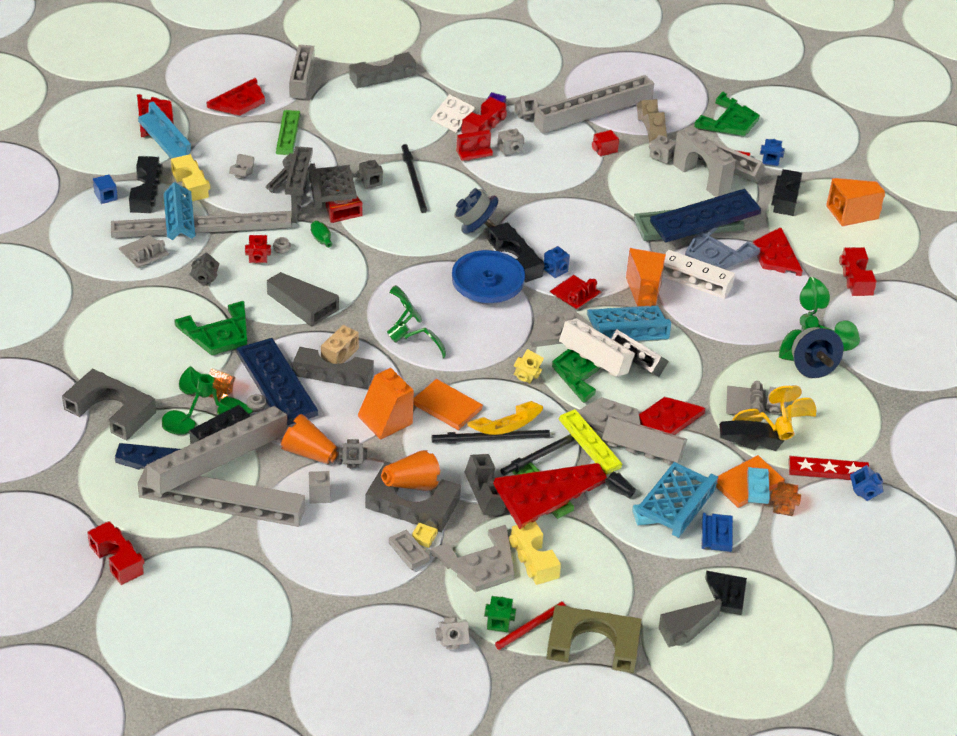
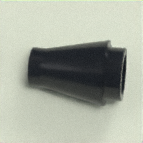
M613 471L605 482L609 490L624 495L629 499L636 491V488L619 472Z

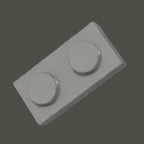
M407 529L389 537V544L411 570L429 562L430 556Z

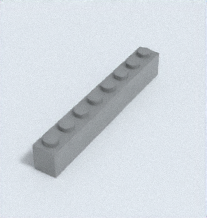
M646 75L535 108L534 125L542 133H547L630 107L641 100H651L653 98L654 82Z
M275 406L270 407L148 464L147 486L161 495L284 436L287 431V414Z
M145 466L137 483L139 498L299 527L305 511V495L198 476L160 495L147 486V466Z

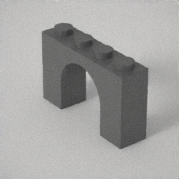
M93 368L62 395L64 410L78 417L82 416L95 403L103 400H116L123 403L124 405L109 418L111 433L126 441L156 413L155 398Z
M385 461L365 494V508L417 525L421 523L436 528L438 532L442 533L460 500L461 485L442 479L430 498L420 502L407 501L397 495L398 487L387 486L382 481L381 473L383 468L391 464Z

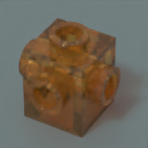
M211 368L209 374L214 377L213 388L217 389L218 400L220 397H228L233 391V383L236 377L221 370Z
M778 482L777 489H773L771 494V501L774 502L773 513L793 516L795 506H799L801 494H798V485Z

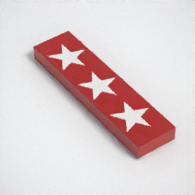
M789 456L788 460L789 475L851 480L850 474L866 465L869 467V462L799 456Z

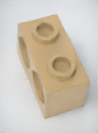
M342 325L321 345V358L333 364H343L359 349V332Z

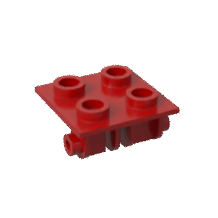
M572 275L550 290V293L575 309H579L599 295L601 291L596 289V279H588L585 282L579 277Z

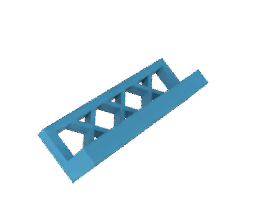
M150 102L149 113L139 116L138 122L171 159L189 155L191 143L154 102Z
M173 182L164 192L167 237L174 240L182 233L193 239L196 235L191 191Z

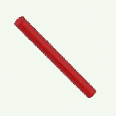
M563 601L556 604L559 606H566V604ZM555 605L495 642L496 648L501 650L552 618Z

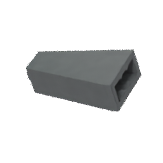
M282 272L267 280V294L311 327L339 310V296L335 293Z

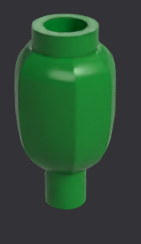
M319 221L312 222L310 230L315 240L330 248L333 243L330 240L331 232L328 227Z

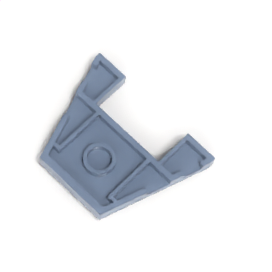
M716 227L697 233L685 252V256L726 269L760 254V248L747 241L735 251L710 236L718 229Z

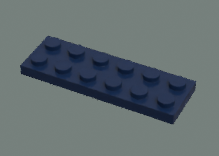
M744 188L651 216L650 223L663 241L667 243L761 214V208Z
M273 338L237 348V355L262 396L266 398L269 407L275 406L287 414V426L294 424V419L300 414H303L308 419L318 416L317 407Z

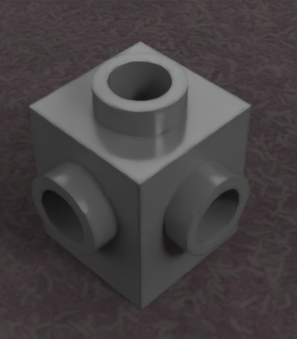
M376 160L359 163L357 176L359 181L363 182L366 189L383 185V169Z
M206 252L192 262L190 275L204 286L206 283L213 282L216 279L220 263Z
M347 439V443H343V447H339V459H343V464H347V468H359V464H363V460H367V447H363V443H359V439ZM350 450H356L357 455L355 457H351L349 455Z

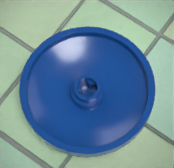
M493 250L474 251L459 258L452 268V283L455 289L461 295L473 301L482 303L507 301L519 294L524 286L525 272L522 265L515 258L503 252Z

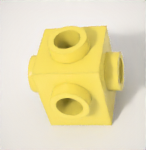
M527 349L522 358H517L514 364L516 370L513 375L517 376L519 380L530 384L533 378L538 379L542 371L540 366L544 358Z

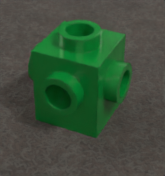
M491 596V602L486 604L484 617H488L487 630L509 632L510 621H515L516 608H512L513 599Z

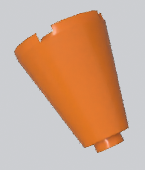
M303 414L298 415L294 419L296 424L292 428L289 426L281 442V449L325 464L333 463L339 454L337 452L338 447Z
M421 450L385 466L382 470L381 478L385 485L390 487L430 491L435 489L439 482L436 481L437 475H440L439 463L433 453L429 454L428 450Z

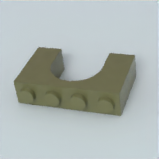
M555 605L546 659L568 663L572 641L582 633L596 632L609 638L614 645L612 670L634 673L642 619Z

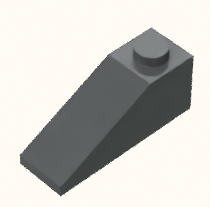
M718 599L661 614L658 628L668 647L681 646L690 642L719 616L721 600Z

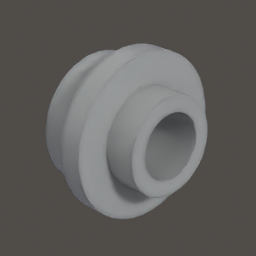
M279 237L275 239L273 249L278 253H286L291 249V243L287 238Z
M260 394L251 395L247 398V406L253 409V412H260L266 406V398Z

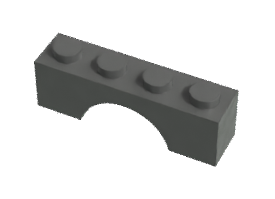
M409 52L394 55L393 61L383 66H374L366 62L349 65V78L356 89L416 76V61Z
M299 347L293 361V371L298 377L368 390L374 375V360L354 357L349 362L333 364L323 360L318 350Z

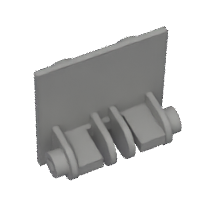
M151 235L119 247V250L137 268L169 255L163 248L165 247V242L159 239L155 240Z
M754 381L751 388L727 386V414L736 415L747 409H758L760 413H765L766 390H763V384L760 381Z

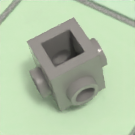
M530 95L521 96L514 106L518 118L524 117V120L534 118L535 108H539V103L536 96L530 97Z
M517 128L498 132L497 146L503 155L522 151L525 142L524 136L520 134Z
M658 135L649 144V157L668 163L674 157L676 141Z
M445 617L443 622H439V628H436L437 641H440V644L446 646L447 649H458L460 644H470L468 621L465 619L457 620V617Z

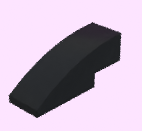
M733 420L722 421L719 424L720 438L756 450L758 446L777 451L784 442V440L779 439L778 432L773 431L768 423Z

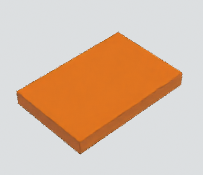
M435 379L413 400V405L458 431L482 410L483 405L438 379Z
M759 455L718 475L716 488L738 508L749 503L748 467L768 469L769 492L784 484L785 479Z

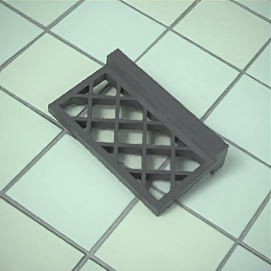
M295 146L285 186V195H291L292 223L298 222L313 155V148Z
M310 163L309 179L315 209L322 208V202L357 198L350 165L316 168L315 163Z

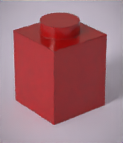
M612 130L594 134L592 148L600 157L618 152L619 138Z

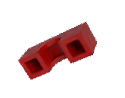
M489 97L481 104L480 115L471 112L462 119V134L495 128L498 123L506 118L507 104Z
M844 247L842 255L839 256V264L843 267V276L847 279V288L850 289L852 296L874 295L877 282L873 270H866L868 256L865 247Z
M108 521L87 531L89 546L99 559L107 555H113L109 557L110 572L120 585L144 574L143 565L145 562L142 555L134 551L132 543L129 540H125L119 527H115Z

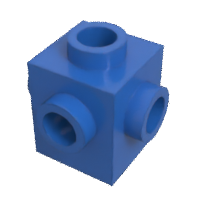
M776 139L765 140V145H761L760 155H763V164L779 166L780 158H783L785 148H782V141Z
M559 246L544 253L543 270L553 278L567 273L570 255Z
M867 465L850 474L854 492L866 501L884 492L881 475L878 472L875 473Z

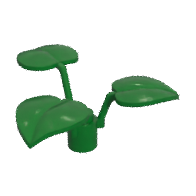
M809 277L799 298L801 306L809 311L800 317L801 329L806 330L813 327L830 329L820 325L818 318L813 315L817 313L818 308L824 309L828 306L830 293L820 280ZM843 320L835 325V329L832 330L840 336L844 351L852 350L859 345V332L854 323ZM792 330L785 336L779 349V358L794 361L792 346L796 337L802 332L801 330Z
M397 285L393 286L389 293L397 296L406 310L394 326L387 331L388 335L397 343L403 337L407 339L412 335L425 332L437 344L444 359L446 356L445 347L442 341L430 329L428 330L424 327L410 333L407 332L410 329L406 323L412 317L419 323L422 322V318L404 291ZM410 312V315L402 321L407 313Z
M189 366L181 375L178 385L179 389L185 394L192 395L196 393L189 413L185 415V413L178 410L165 413L162 417V428L176 435L189 433V430L194 428L196 424L190 417L199 396L207 398L213 394L215 404L219 406L217 408L218 415L237 405H240L249 414L253 412V409L232 397H223L219 402L216 394L217 389L213 388L214 377L210 374H201L192 366Z

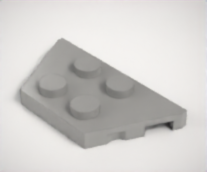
M576 311L539 315L531 339V347L563 344L559 342L565 321L577 318L593 328V326Z
M603 397L577 411L588 424L593 426L594 430L603 433L609 416L640 424L637 408Z

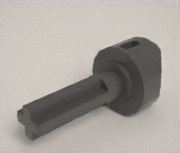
M289 153L283 159L284 168L267 184L266 189L270 193H273L288 178L293 158L292 153Z

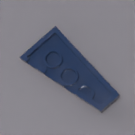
M119 443L115 455V463L140 470L148 464L180 449Z

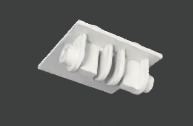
M449 94L430 120L457 133L462 126V119L473 112L475 107Z

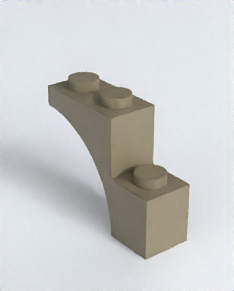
M657 99L641 100L638 102V120H642L646 127L649 143L655 140L658 135L667 137L664 112L659 113Z

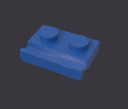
M703 513L701 549L709 547L711 550L732 552L733 516L712 514L711 516Z

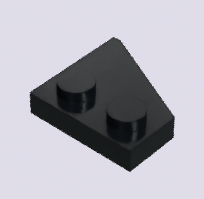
M706 570L705 580L715 600L720 599L722 602L720 612L742 615L747 578Z

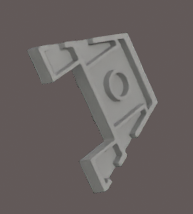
M506 525L488 530V536L494 544L493 547L459 558L454 553L449 542L431 548L432 556L434 558L438 557L447 569L451 568L457 573V577L474 592L514 580V568Z

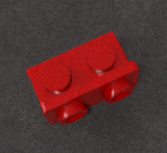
M490 130L457 135L456 152L462 161L493 156V151L490 147Z

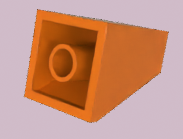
M833 178L826 206L841 226L879 219L885 191L876 181Z
M634 248L629 249L626 280L637 306H656L662 283L666 254Z
M388 368L374 375L359 410L358 417L380 440L413 424L414 390L392 368Z

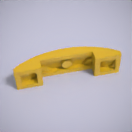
M529 401L517 405L515 414L495 421L482 417L467 422L469 427L485 434H504L517 430L531 422L541 413L543 406Z

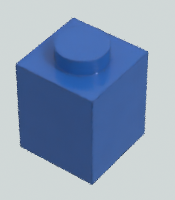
M110 174L92 178L94 193L101 204L118 200L117 187Z

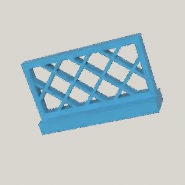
M658 305L587 309V316L593 328L610 339L616 330H619L635 341L669 339L671 321L670 319H665Z
M673 462L637 507L636 512L673 529L672 535L679 538L715 492L718 476L710 474L709 477H706ZM676 470L682 473L683 476H674L673 472ZM691 480H697L702 483L693 485ZM686 481L687 485L679 486L677 482ZM664 483H673L674 487L665 488ZM691 491L692 495L683 496L682 492ZM676 492H677V494H678V496H679V497L670 498L669 495H668V493H676ZM663 494L665 498L656 499L655 495ZM681 502L683 507L674 508L673 503ZM668 503L670 509H660L659 504ZM654 505L656 510L650 511L645 507ZM673 514L674 519L671 521L663 515Z

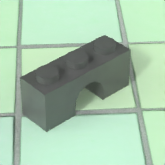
M472 454L469 457L464 473L483 515H502L506 505L493 484V474L495 471L493 461L489 454Z

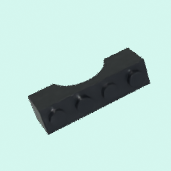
M138 156L136 164L137 180L144 183L131 188L129 195L130 213H151L153 206H156V196H158V185L161 182L160 174L163 173V164H160L159 157Z
M508 222L489 228L488 242L496 251L508 252L517 256L516 260L522 265L525 272L524 283L543 277V260L520 237L515 228Z

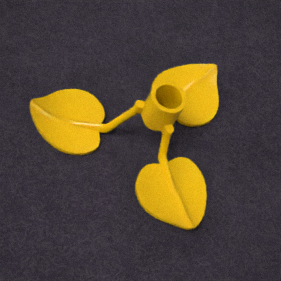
M781 386L774 389L768 397L771 404L780 403L782 416L776 419L775 425L764 412L760 413L758 409L743 410L737 413L733 420L761 422L765 419L773 431L778 432L780 440H788L795 435L792 417H816V405L811 398L797 399L802 394L799 386ZM794 401L792 405L784 407V402Z

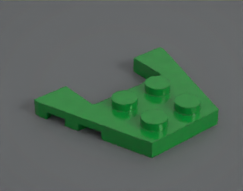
M722 91L716 98L715 104L726 107V111L718 120L701 115L695 121L694 127L746 136L759 121L760 115L745 105L742 107L737 103L738 100L728 98L727 93Z
M244 301L228 305V311L232 318L200 327L196 326L191 315L174 319L175 326L211 356L247 345Z
M567 349L552 361L554 370L583 403L595 395L596 389L584 382L601 369L595 366L594 362L582 358L579 353Z

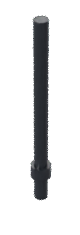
M403 144L401 146L403 161L407 165L421 213H426L427 207L414 168L413 155L409 151L408 145Z
M569 434L523 458L511 461V464L501 468L500 472L503 476L513 471L518 472L524 469L525 465L575 441V438Z
M550 430L512 431L495 435L447 432V434L431 435L432 443L447 442L448 444H456V442L548 438L550 437Z

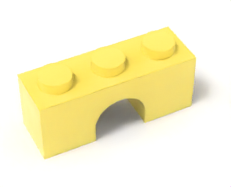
M191 154L172 158V174L177 182L182 181L183 187L191 191L192 201L209 198L208 190H210V183L208 180H205L203 171L199 170L198 163L192 158Z
M536 521L533 523L529 522L522 529H519L517 525L512 526L511 536H509L510 545L518 552L519 561L526 566L529 578H532L536 585L559 579L561 564L553 550L538 551V549H542L543 533Z

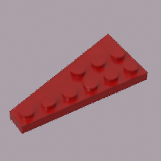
M599 463L498 477L495 478L493 484L518 528L522 529L529 522L533 523L540 516L548 515L566 505L569 500L576 499L582 493L591 491L604 484L607 476Z

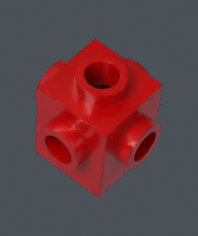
M249 235V244L245 245V255H249V263H267V256H271V245H268L267 235Z

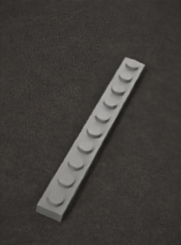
M290 211L194 216L195 233L291 228ZM166 218L111 221V238L167 235Z

